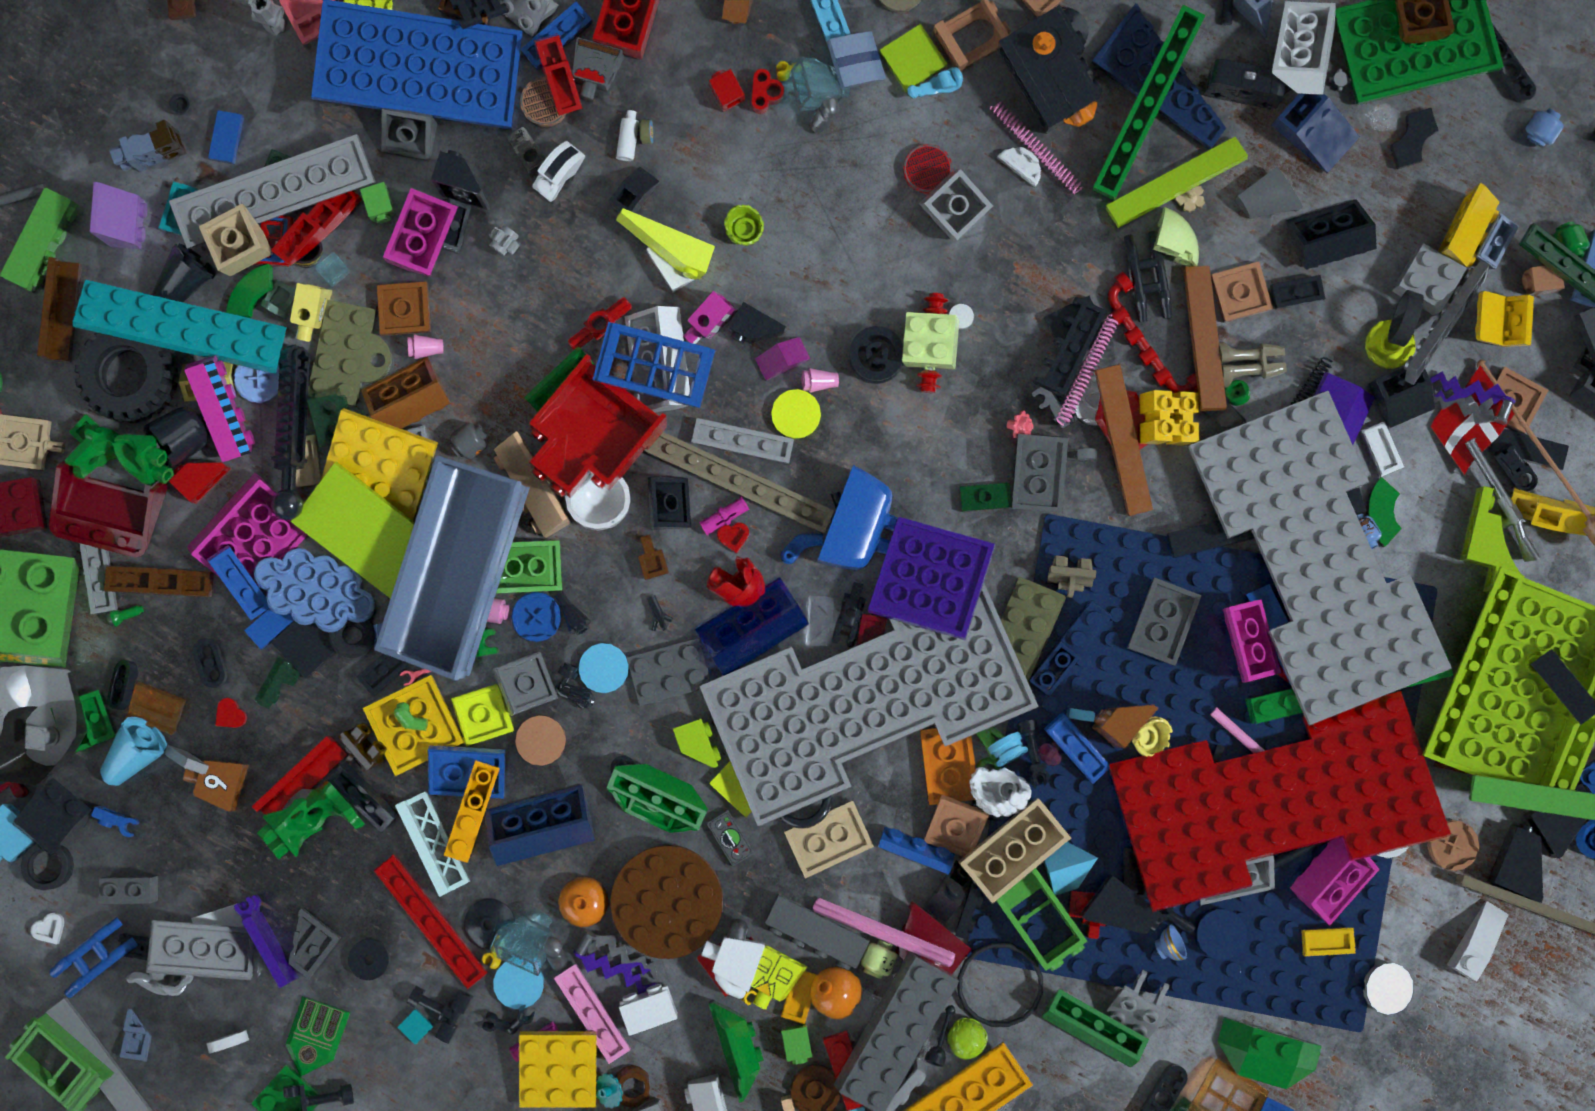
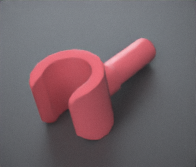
M424 668L416 671L407 670L403 671L400 676L410 674V682L403 684L408 686L415 683L422 675L431 671Z

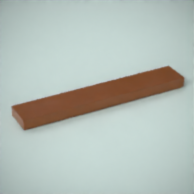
M1210 266L1185 267L1183 272L1200 411L1225 410L1227 405Z
M1117 364L1094 370L1127 516L1153 510L1121 366Z

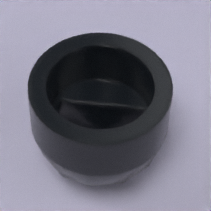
M175 94L171 97L169 106L174 114L183 115L188 112L190 102L185 95ZM177 100H182V111L177 110Z

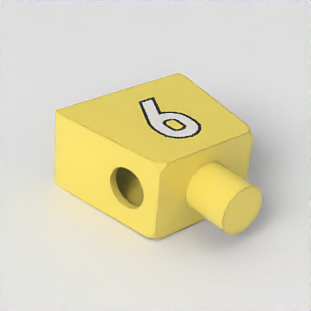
M297 283L290 318L291 323L298 324L296 339L310 342L313 328H322L327 301L331 298L332 290L311 284Z

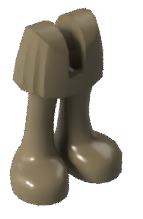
M1219 342L1221 363L1235 360H1256L1255 364L1222 365L1224 388H1227L1233 379L1240 376L1260 375L1263 379H1268L1287 372L1286 363L1272 362L1267 364L1266 358L1274 359L1285 356V347L1260 344L1259 348L1234 349L1225 342Z

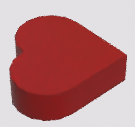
M736 523L732 527L724 525L717 531V538L720 543L735 553L739 552L749 536L748 526L744 523Z
M224 698L218 703L215 726L238 728L245 725L247 714L244 710L239 709L236 700Z

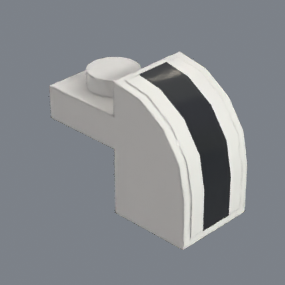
M565 141L555 148L538 169L539 175L532 187L550 202L556 199L565 181L576 174L585 155Z

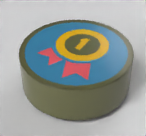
M642 119L640 121V139L643 144H653L654 131L651 119Z

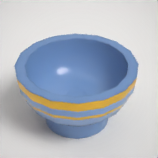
M1173 925L1166 927L1162 931L1160 939L1155 940L1159 955L1162 959L1169 957L1175 961L1185 960L1187 952L1179 932Z

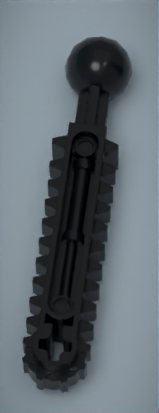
M296 344L287 346L286 349L280 352L275 456L271 457L274 461V468L282 470L281 491L273 496L271 507L276 517L286 521H291L302 513L304 506L302 497L295 491L296 470L304 468L305 463L308 461L305 459L311 357L303 346L300 347Z

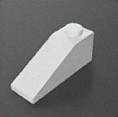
M1485 901L1447 965L1468 979L1477 982L1491 959L1508 914Z

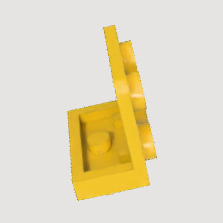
M1488 291L1479 292L1477 324L1475 327L1476 339L1502 347L1531 346L1534 296L1519 295L1506 297Z

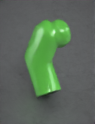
M400 702L396 705L394 717L403 728L427 730L428 719L413 717L409 712V705L405 702Z

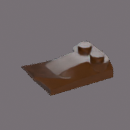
M1395 0L1400 25L1399 36L1404 42L1415 44L1435 41L1453 34L1454 25L1448 0Z

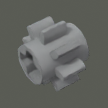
M505 225L501 229L495 226L488 235L492 240L489 246L502 256H505L507 252L513 255L520 246L516 242L519 236Z

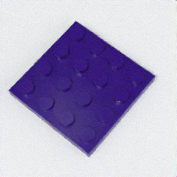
M898 517L868 612L966 640L995 544Z

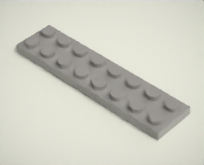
M356 134L178 197L169 202L187 248H192L206 243L199 226L240 204H244L255 221L260 224L375 183V179L359 136Z

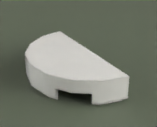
M1021 147L1004 150L997 156L998 160L1036 188L1041 177L1039 160L1031 151Z

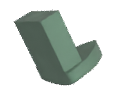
M277 279L273 285V290L268 292L260 305L275 316L286 320L289 316L287 313L293 306L295 289Z

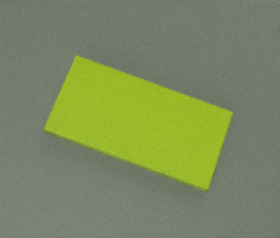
M335 462L303 504L302 513L297 518L291 520V522L391 599L415 522L346 468Z

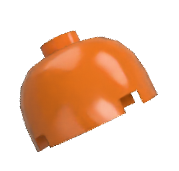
M588 876L577 877L567 882L562 888L558 898L559 910L563 918L571 925L590 927L598 923L606 914L609 906L608 894L604 885L597 879Z
M828 967L820 971L811 983L810 996L812 1004L821 1014L829 1018H846L854 1012L852 1010L861 1001V982L857 976L847 969Z

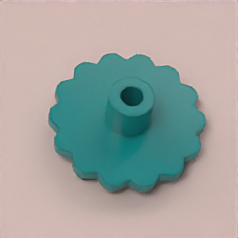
M607 1073L599 1076L596 1081V1097L606 1108L610 1107L613 1109L619 1106L622 1101L623 1092L618 1079L613 1077L612 1074L608 1075Z

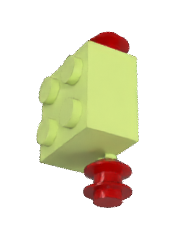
M929 293V297H924V300L928 302V307L923 308L925 313L906 312L902 362L906 367L925 368V370L917 374V376L922 378V383L917 384L916 387L921 388L923 393H936V389H941V386L936 383L937 379L942 378V375L935 371V368L955 370L959 319L957 315L946 314L948 311L943 308V304L949 300L944 298V294Z

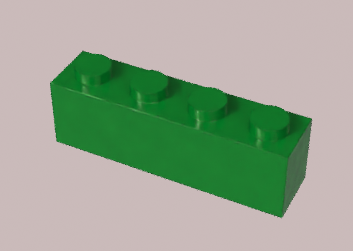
M1058 989L1051 996L1041 1017L1130 1068L1140 1061L1149 1041L1148 1038L1061 989Z

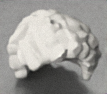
M979 767L971 775L970 787L972 796L975 798L977 806L983 809L985 813L996 817L1003 815L1008 817L1019 813L1028 806V800L1031 798L1030 786L1024 778L1017 776L1014 771L1006 768L989 771L984 767Z

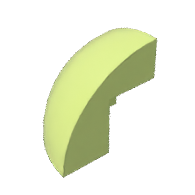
M1164 207L1158 223L1160 228L1153 250L1174 256L1173 262L1188 267L1197 266L1199 247L1193 229L1181 215Z

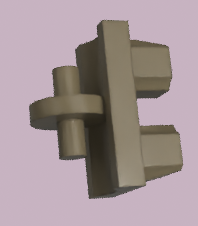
M1055 556L1047 576V583H1057L1058 589L1067 590V597L1073 598L1074 591L1083 592L1084 586H1093L1096 570L1092 568L1091 559H1078L1076 568H1069L1068 558L1065 556Z

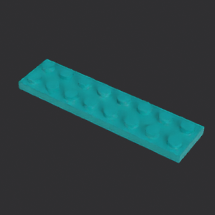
M86 279L73 320V327L206 358L216 355L218 361L222 360L223 362L274 374L277 371L287 327Z

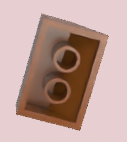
M428 356L361 390L370 417L400 429L411 423H416L423 417L435 411H440L445 406L451 404Z
M1155 705L1108 708L1107 710L1101 709L1094 717L1095 724L1091 728L1113 747L1125 748L1158 708Z

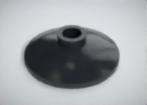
M483 899L476 902L467 911L464 919V930L468 939L475 946L487 950L494 948L500 934L505 936L501 946L507 943L515 927L512 911L505 903L497 899ZM486 920H490L493 924V927L489 930L484 927Z

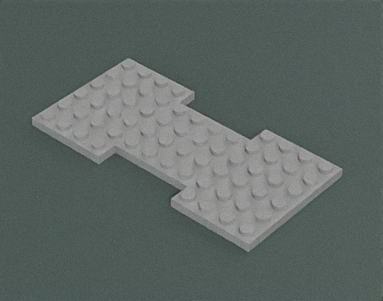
M1329 391L1189 445L1190 453L1227 538L1229 539L1249 530L1252 531L1291 620L1290 623L1268 631L1308 725L1451 669V665L1411 575L1386 583L1349 500L1347 491L1365 485L1369 481Z
M984 583L966 640L890 619L894 631L805 669H801L795 652L790 647L699 686L758 827L852 787L842 763L933 724L936 725L942 742L946 747L1038 707Z

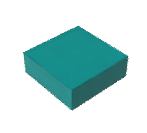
M416 1008L397 1028L416 1045L434 1025Z

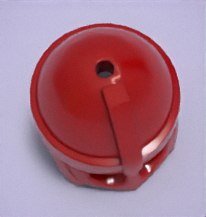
M736 556L735 564L738 571L734 575L721 567L713 568L707 580V588L721 597L730 606L745 607L752 605L765 593L763 576L749 557L741 558Z

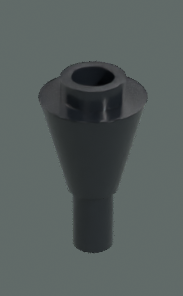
M563 591L556 594L555 598L563 609L569 633H576L578 636L589 629L588 625L591 620L574 604L570 603Z

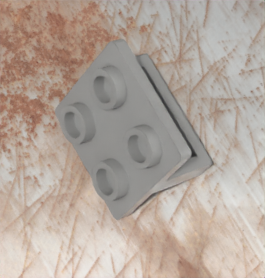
M499 0L500 4L506 3L509 11L503 15L531 37L536 35L541 22L552 15L558 7V4L553 0Z

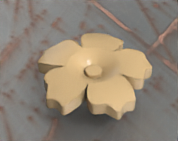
M1197 186L1176 197L1175 201L1179 206L1184 205L1183 210L1187 212L1194 211L1196 207L1202 208L1205 204L1204 197L1201 196L1204 190L1201 186Z

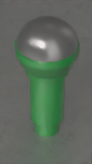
M136 605L121 611H109L105 616V620L109 626L117 627L124 620L143 613L144 608L142 605Z

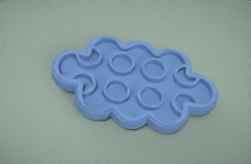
M296 548L288 551L282 560L272 557L264 558L255 566V581L259 587L267 590L266 599L271 611L280 615L291 613L295 622L301 625L316 623L323 631L335 632L343 628L347 620L357 623L365 622L374 613V598L370 593L361 589V575L347 565L338 567L336 561L330 556L322 555L314 558L306 549Z

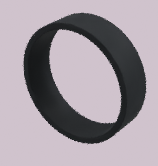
M1406 290L1402 295L1390 324L1388 342L1402 347L1408 344L1421 315L1424 302L1423 294Z

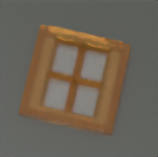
M1216 1059L1191 1102L1188 1111H1260L1270 1091L1249 1078L1237 1075L1233 1068Z

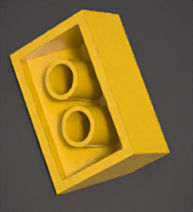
M1479 183L1465 195L1438 249V252L1466 268H1471L1477 258L1475 251L1478 245L1481 246L1488 234L1486 229L1489 223L1493 224L1499 213L1496 210L1499 200L1484 184Z

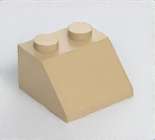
M240 204L199 226L218 271L229 276L273 254L263 230L244 204Z

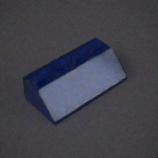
M779 577L765 586V593L754 604L745 607L732 606L695 630L724 676L808 626L809 622Z

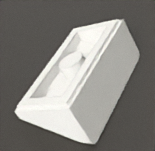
M650 247L646 248L648 255L673 293L694 280L685 277L682 272L672 267Z

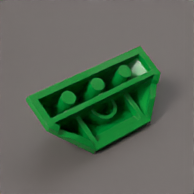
M648 764L616 766L607 785L608 791L613 794L624 812L669 833L689 830L698 831L708 810L691 784Z
M712 1000L709 1001L708 1005L740 1103L745 1100L761 1069L760 1062L764 1061L760 1046L755 1047L752 1037L756 1036L752 1021L747 1022L746 1016Z
M1226 1017L1223 1018L1217 1040L1237 1075L1286 1090L1316 1070L1322 1048L1321 1045Z

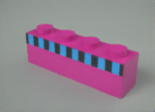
M216 355L187 364L184 371L221 461L225 462L251 453L255 440L251 430H246L243 421H246L242 408H237L234 401L236 393L233 385L227 384L224 376L227 375V371L223 361H218Z

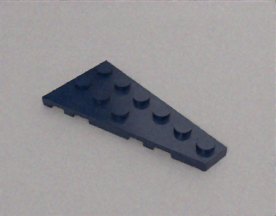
M1135 3L1092 60V64L1138 97L1164 41L1154 31L1151 22L1147 21L1137 3ZM1181 66L1159 113L1210 150L1226 130V127L1211 106L1205 102L1199 93V89L1195 84H1192L1186 75V71Z

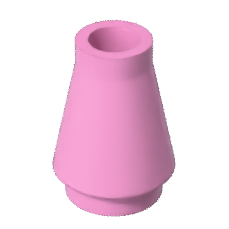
M419 335L407 337L408 357L419 359L435 354H443V339Z
M808 368V371H802L803 391L808 390L811 393L838 387V373Z

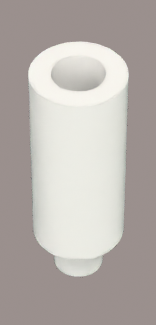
M627 110L626 118L621 119L616 159L629 162L634 160L639 121L635 120L636 111Z

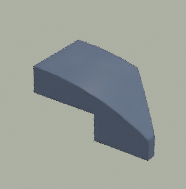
M128 1009L123 1028L125 1035L119 1057L147 1062L152 1036L132 1009Z

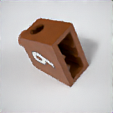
M203 760L202 762L209 766L206 774H200L188 769L185 770L183 781L195 784L194 796L226 811H236L249 764Z

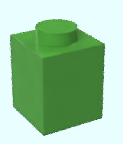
M384 182L360 189L368 217L372 222L381 224L390 221L391 217L396 216L389 189Z
M807 1024L782 1028L781 1032L787 1062L793 1061V1064L808 1062L807 1058L812 1057Z

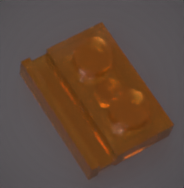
M139 682L135 686L126 717L142 718L147 721L145 725L152 728L155 726L160 731L173 735L176 733V727L180 721L186 700Z

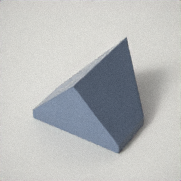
M1234 0L1233 6L1267 39L1273 0Z

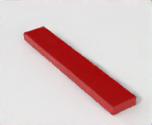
M395 854L373 870L467 989L488 973Z

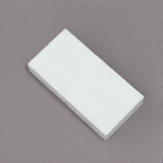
M1385 422L1360 431L1379 477L1404 467Z

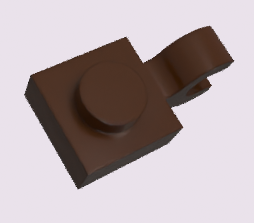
M650 534L640 537L645 554L638 556L644 579L648 580L668 574L669 570L663 550L655 551Z

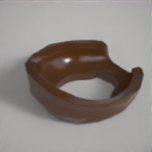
M630 1065L623 1067L616 1073L615 1078L621 1084V1089L624 1082L629 1078L643 1081L645 1085L644 1093L637 1097L630 1098L623 1093L621 1105L635 1108L647 1101L650 1096L649 1075L644 1069L639 1066Z

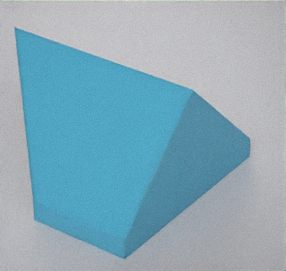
M1066 842L1043 861L1052 892L1058 895L1078 889L1098 858Z

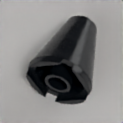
M176 243L171 249L151 295L185 302L214 279L217 275L216 270L209 262L204 265L200 260L201 255L183 244L179 243L177 245Z

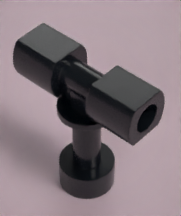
M416 985L406 1004L414 1008L419 1004L439 1014L438 1020L442 1024L435 1037L449 1044L458 1028L456 1023L460 1015L466 1012L473 996L463 990H459L452 1004L447 1002L444 1006L425 996V990Z

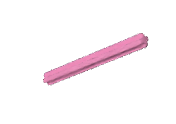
M818 898L814 903L813 911L947 967H950L954 962L955 954L951 951L821 898Z

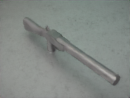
M1476 438L1469 440L1465 445L1491 488H1494L1493 491L1498 498L1497 502L1499 505L1497 510L1502 518V530L1513 525L1524 562L1540 559V555L1526 535L1523 522L1527 520L1523 518L1516 504L1512 502L1475 442ZM1500 506H1501L1502 510L1504 511L1505 515L1507 516L1506 518H1505L1504 515L1502 514V512H1501V510H1500Z

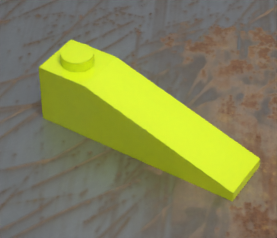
M624 208L617 215L616 220L672 267L682 272L685 277L701 279L705 275L715 246Z

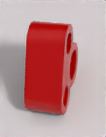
M758 69L753 76L752 109L757 114H764L767 112L769 105H777L782 102L784 86L780 81L771 79L770 73L766 69ZM763 75L767 79L761 82L758 80V77ZM775 86L781 92L777 97H770L767 94V89ZM761 99L765 101V104L758 106L756 101Z

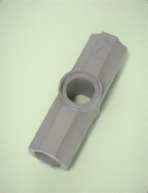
M272 0L248 1L252 8V20L261 23L269 34L277 35L285 31L287 23L283 19L284 8L282 6L274 4Z

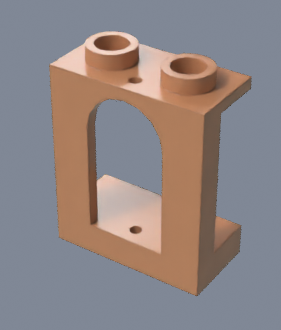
M981 0L980 3L945 23L942 20L934 25L933 34L952 65L960 69V71L997 51L998 42L1011 34L1005 21L1001 22L997 16L998 9L992 0ZM977 20L989 21L994 28L993 37L964 55L952 35Z

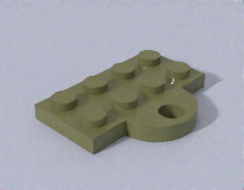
M332 300L327 301L308 387L309 398L357 407L362 383H375L386 376L392 365V353L387 343L379 336L373 334L378 313L376 309ZM378 354L384 355V365L374 367L372 364L373 357Z

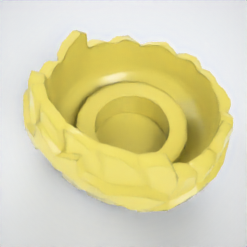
M1151 717L1132 739L1136 750L1146 757H1152L1154 755L1152 753L1164 751V748L1169 747L1170 744L1168 740H1170V733L1173 732L1171 725L1161 717Z

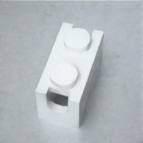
M656 984L647 988L645 993L637 995V992L623 997V1000L620 1001L619 1009L629 1036L677 1019V1010L668 985L661 986V984Z

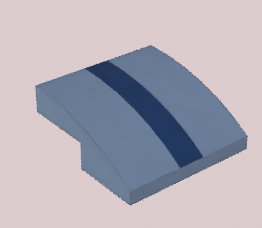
M872 31L846 35L827 41L841 89L880 82L886 79Z

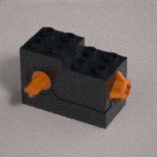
M1060 5L1001 39L997 46L999 54L1046 134L1064 123L1080 127L1094 118L1097 103L1101 99L1100 93L1102 92L1096 79L1091 80L1087 72L1090 68L1083 57L1079 59L1085 49L1084 44L1086 41L1079 30L1075 32L1071 25L1073 18L1067 9L1063 10Z

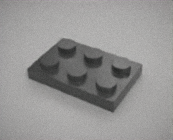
M1018 433L1012 509L1062 512L1068 437Z
M1154 577L1127 648L1176 666L1202 595Z
M700 638L627 657L639 706L701 690L699 686L711 681Z

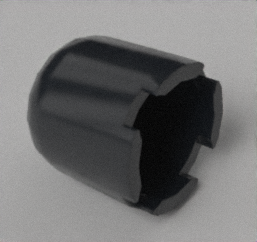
M188 407L174 409L143 426L144 434L154 436L157 439L159 448L166 451L167 460L165 464L166 466L169 465L170 468L177 466L203 449L208 442L207 425L202 413L198 415Z

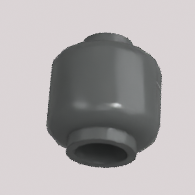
M465 423L451 434V442L449 444L460 459L463 457L473 459L486 449L487 442L485 438L488 435L481 425L475 426L472 423Z

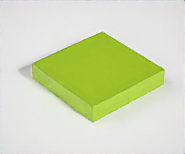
M921 24L879 50L880 55L906 93L910 85L918 86L947 67V62Z

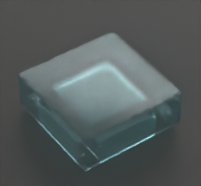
M332 252L315 267L331 287H334L351 272L335 252Z

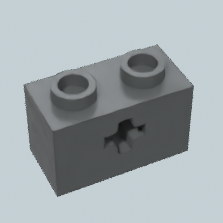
M108 876L99 878V904H148L158 901V876Z

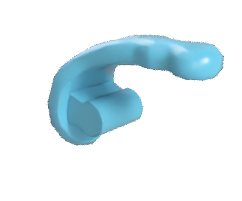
M951 67L946 71L940 72L937 77L931 78L928 82L920 84L918 87L910 85L907 89L908 95L914 99L918 96L923 97L924 95L954 92L962 86L963 76L960 69Z

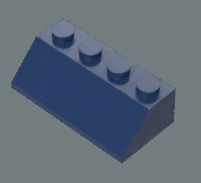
M583 785L494 807L485 811L489 848L497 866L595 841Z

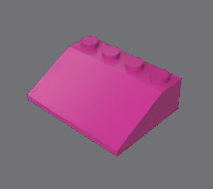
M254 473L192 540L187 548L192 556L218 576L207 559L229 545L255 581L254 570L259 561L270 557L282 560L288 551L296 549L306 538L307 534L291 521L281 520L275 516L272 511L271 502L277 491L258 474Z

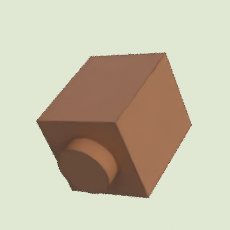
M1547 266L1531 267L1524 272L1522 277V285L1524 290H1527V295L1556 293L1565 288L1564 280Z

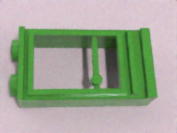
M1036 868L996 900L1045 971L1049 968L1051 971H1054L1064 963L1062 959L1069 954L1075 956L1085 948L1083 944L1087 940ZM1041 888L1048 900L1027 915H1022L1020 920L1017 921L1010 909ZM1052 903L1073 935L1042 956L1020 924L1026 923L1028 918Z
M47 1013L38 1019L33 1017L24 1026L26 1032L22 1036H17L9 1045L11 1050L5 1058L7 1060L11 1059L68 1111H84L88 1106L86 1103L96 1096L100 1091L99 1087L112 1077L114 1072ZM38 1033L43 1035L68 1057L55 1075H52L25 1051ZM72 1061L81 1071L70 1085L66 1087L57 1078Z

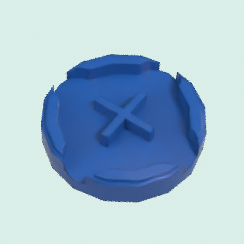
M532 592L522 596L514 605L511 615L513 628L524 639L534 642L548 640L555 635L562 619L560 606L547 594Z

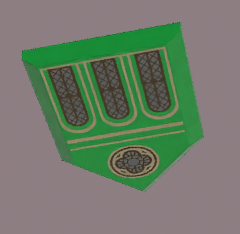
M302 996L285 1044L300 1077L334 1061L351 1012Z

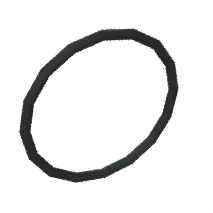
M990 943L976 949L964 960L957 976L959 980L957 994L963 1008L976 1021L990 1027H1010L1025 1021L1037 1009L1043 995V975L1037 961L1025 949L1011 943ZM991 948H1010L1022 953L1033 964L1038 976V994L1033 1006L1023 1016L1009 1022H991L979 1017L968 1006L962 992V977L968 964L979 953Z

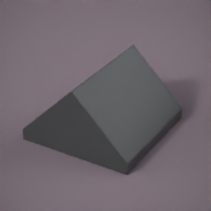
M382 108L381 152L430 160L437 128L435 119L429 114Z

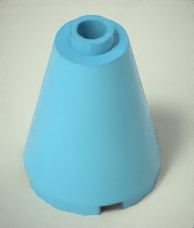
M128 717L121 724L100 769L103 781L109 785H121L162 756L167 743L159 729L155 726L152 729L145 725L147 721L142 718Z

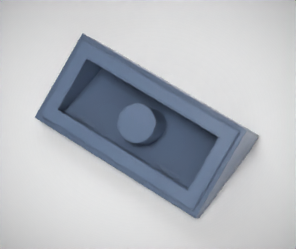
M1499 213L1476 254L1479 262L1481 260L1490 264L1489 269H1496L1519 226Z

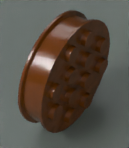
M675 845L652 847L634 856L619 872L611 893V913L615 926L622 938L638 952L659 959L683 957L702 947L716 930L723 909L721 883L712 866L696 852Z

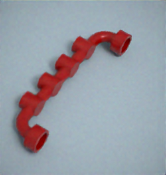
M1122 271L1114 277L1116 282L1110 287L1108 292V302L1113 309L1109 313L1112 314L1111 318L1116 320L1118 325L1122 323L1127 329V332L1124 333L1125 338L1131 346L1137 344L1141 349L1138 356L1145 366L1151 364L1156 372L1152 376L1160 387L1165 384L1172 393H1198L1196 374L1193 373L1185 378L1187 384H1177L1169 370L1159 359L1155 350L1144 338L1141 330L1130 318L1127 310L1119 302L1118 293L1121 290L1127 293L1134 288L1128 276Z

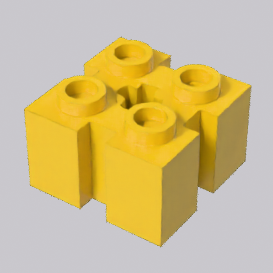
M1153 390L1139 394L1140 414H1145V423L1140 424V444L1166 443V445L1185 446L1199 442V423L1193 422V414L1199 413L1198 393L1178 392L1172 394V391Z

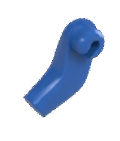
M803 533L797 535L782 550L781 560L786 564H792L806 548L823 546V534Z

